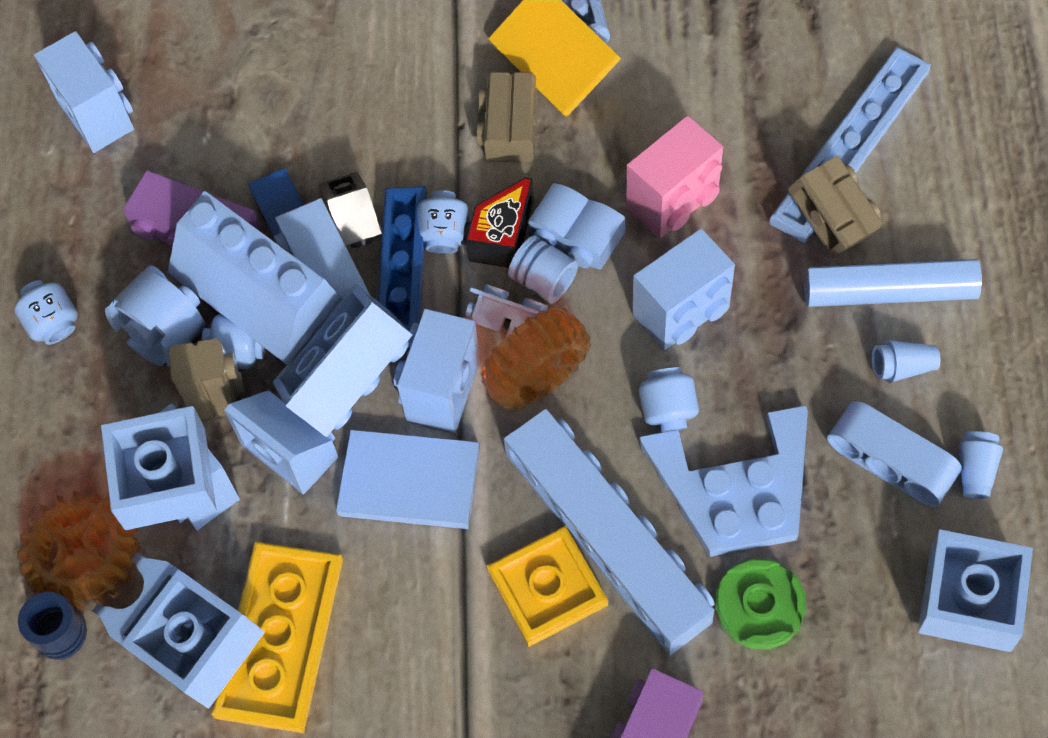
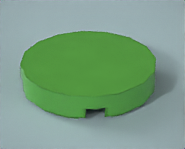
M751 558L735 564L722 578L715 593V615L721 629L734 642L750 649L769 650L785 644L798 632L806 613V594L799 578L793 572H789L781 567L780 563L771 559Z

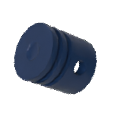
M42 592L33 595L24 603L19 611L18 627L20 633L41 655L51 660H63L73 656L81 649L86 640L87 627L85 620L64 596L56 592Z

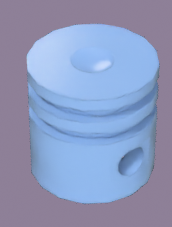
M534 235L528 238L514 255L509 266L508 276L545 301L553 304L565 294L577 273L578 262Z

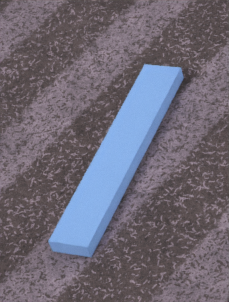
M896 46L801 176L837 155L844 164L850 165L856 173L927 76L931 64ZM788 193L772 214L770 225L805 244L814 232V229L791 194Z

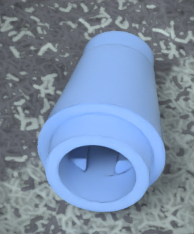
M885 340L882 345H875L872 351L873 372L877 379H885L888 383L938 370L940 366V352L936 345Z
M971 431L964 433L963 442L958 443L964 497L979 500L990 498L1003 452V447L999 445L1000 437L989 432Z

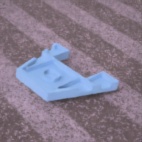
M807 406L768 413L767 423L776 455L699 470H688L679 430L640 437V448L646 458L650 459L658 472L657 476L664 487L668 488L680 506V512L709 557L797 540L808 417Z

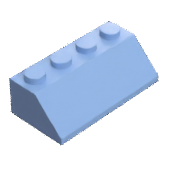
M206 191L200 195L177 223L168 273L185 287L192 290L220 314L235 323L241 330L286 365L289 364L342 299L324 278Z

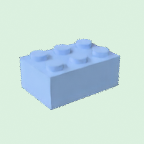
M355 283L277 376L273 384L286 407L327 437L333 429H340L348 421L352 414L351 407L362 395L367 396L375 389L381 378L379 374L390 361L395 362L402 357L409 346L408 340L412 334L392 312Z

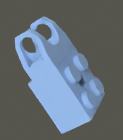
M137 552L131 561L136 564L144 580L143 591L139 599L124 609H114L110 606H103L98 602L92 611L101 618L111 638L185 694L209 709L265 632L242 613L169 562L145 558Z

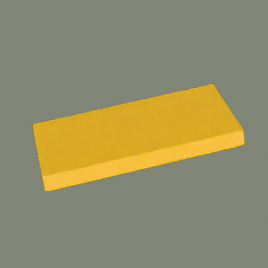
M261 542L254 543L238 611L265 633L216 698L211 714L214 719L304 733L343 564L342 555Z

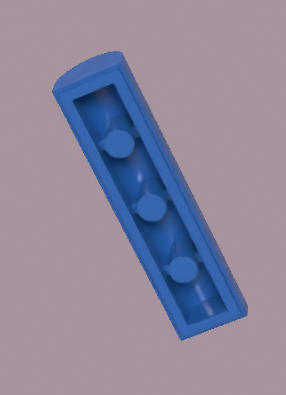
M426 186L385 188L378 302L392 312L409 332L413 323H420L425 242L419 232L417 206L420 201L427 199Z

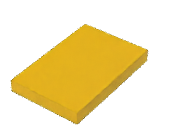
M523 0L488 38L521 73H533L536 76V88L566 117L621 59L562 0Z

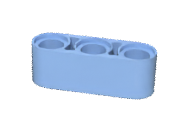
M852 401L827 436V441L838 453L915 500L931 507H937L941 503L962 470V466L954 456L863 402Z

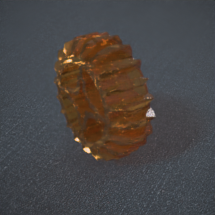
M555 307L547 312L545 310L539 311L533 318L527 317L523 324L518 327L514 326L513 331L509 335L502 337L503 341L498 346L492 348V355L485 359V367H483L480 375L482 376L481 382L487 388L486 392L507 411L513 409L516 411L521 410L527 404L533 406L536 401L545 398L563 382H567L568 377L573 372L578 371V365L585 360L586 353L591 346L589 343L590 336L585 331V326L574 314H570L565 308L558 309Z
M74 490L70 502H66L62 496L56 495V507L50 510L48 506L40 505V511L43 514L40 520L28 518V525L33 531L19 534L20 541L26 546L16 551L18 559L24 563L19 568L20 573L26 580L29 579L27 586L35 594L56 592L64 596L70 604L73 602L79 610L84 611L90 598L96 605L98 602L103 605V593L109 591L111 595L118 596L119 590L115 584L119 580L131 582V576L125 569L136 567V564L131 559L134 557L132 553L141 549V543L134 537L138 533V529L125 530L111 511L109 497L102 500L98 493L91 491L86 499H84L80 492ZM110 528L111 545L105 557L100 552V548L105 541L103 535ZM55 544L58 552L52 561L55 566L49 572L48 557L52 545ZM68 546L74 548L75 550H77L79 547H82V549L84 550V547H86L90 554L84 551H81L77 554L75 550L73 553ZM88 571H93L83 577H80L82 574Z

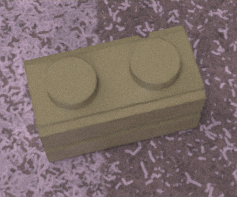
M490 72L487 77V88L479 89V112H486L485 122L477 123V145L485 147L486 160L489 162H508V160L513 162H532L534 160L537 91L536 76L533 73H514L510 75L508 72Z
M838 155L804 174L787 189L833 259L864 241L884 226L880 220L881 213L879 207L873 200L865 197L857 185L858 178L854 169L850 165L844 164Z
M218 338L198 341L197 346H194L192 342L172 345L169 350L171 382L184 406H194L200 420L213 418L214 413H217L219 417L226 416L224 409L230 403L239 401L240 397L247 396L244 374L242 371L238 372L235 353L227 354L222 342Z

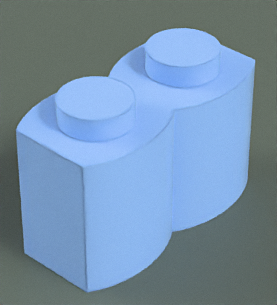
M557 183L552 184L528 220L531 236L536 235L542 241L544 240L550 244V246L555 247L561 252H566L570 258L578 262V266L581 268L592 267L601 270L626 232L625 217L607 205L588 200L577 191Z

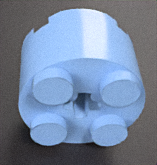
M149 265L144 271L140 272L105 308L106 318L117 333L123 328L130 336L126 344L141 357L157 366H163L165 362L169 366V350L172 345L193 342L206 326L205 321L196 309L200 304L196 294L185 286H181L178 289L167 280L158 268Z

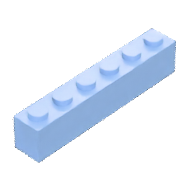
M547 409L543 410L504 438L506 456L562 525L567 527L571 536L669 656L712 624L714 616L712 606L715 605L713 598L700 583L693 585L683 573L686 569L679 556L670 548L665 551L655 539L657 533L648 519L643 515L636 517L627 506L629 504L628 497L622 488L615 482L609 484L600 474L602 468L595 456L587 449L582 452L574 443L575 436L569 425L562 418L555 420Z

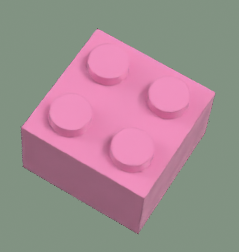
M686 116L627 164L626 208L660 239L670 230H679L687 222L690 214L700 205L703 207L709 205L720 191L719 182L722 170L723 146L694 120Z

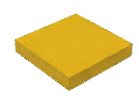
M566 526L486 566L488 574L528 647L608 606L607 597Z

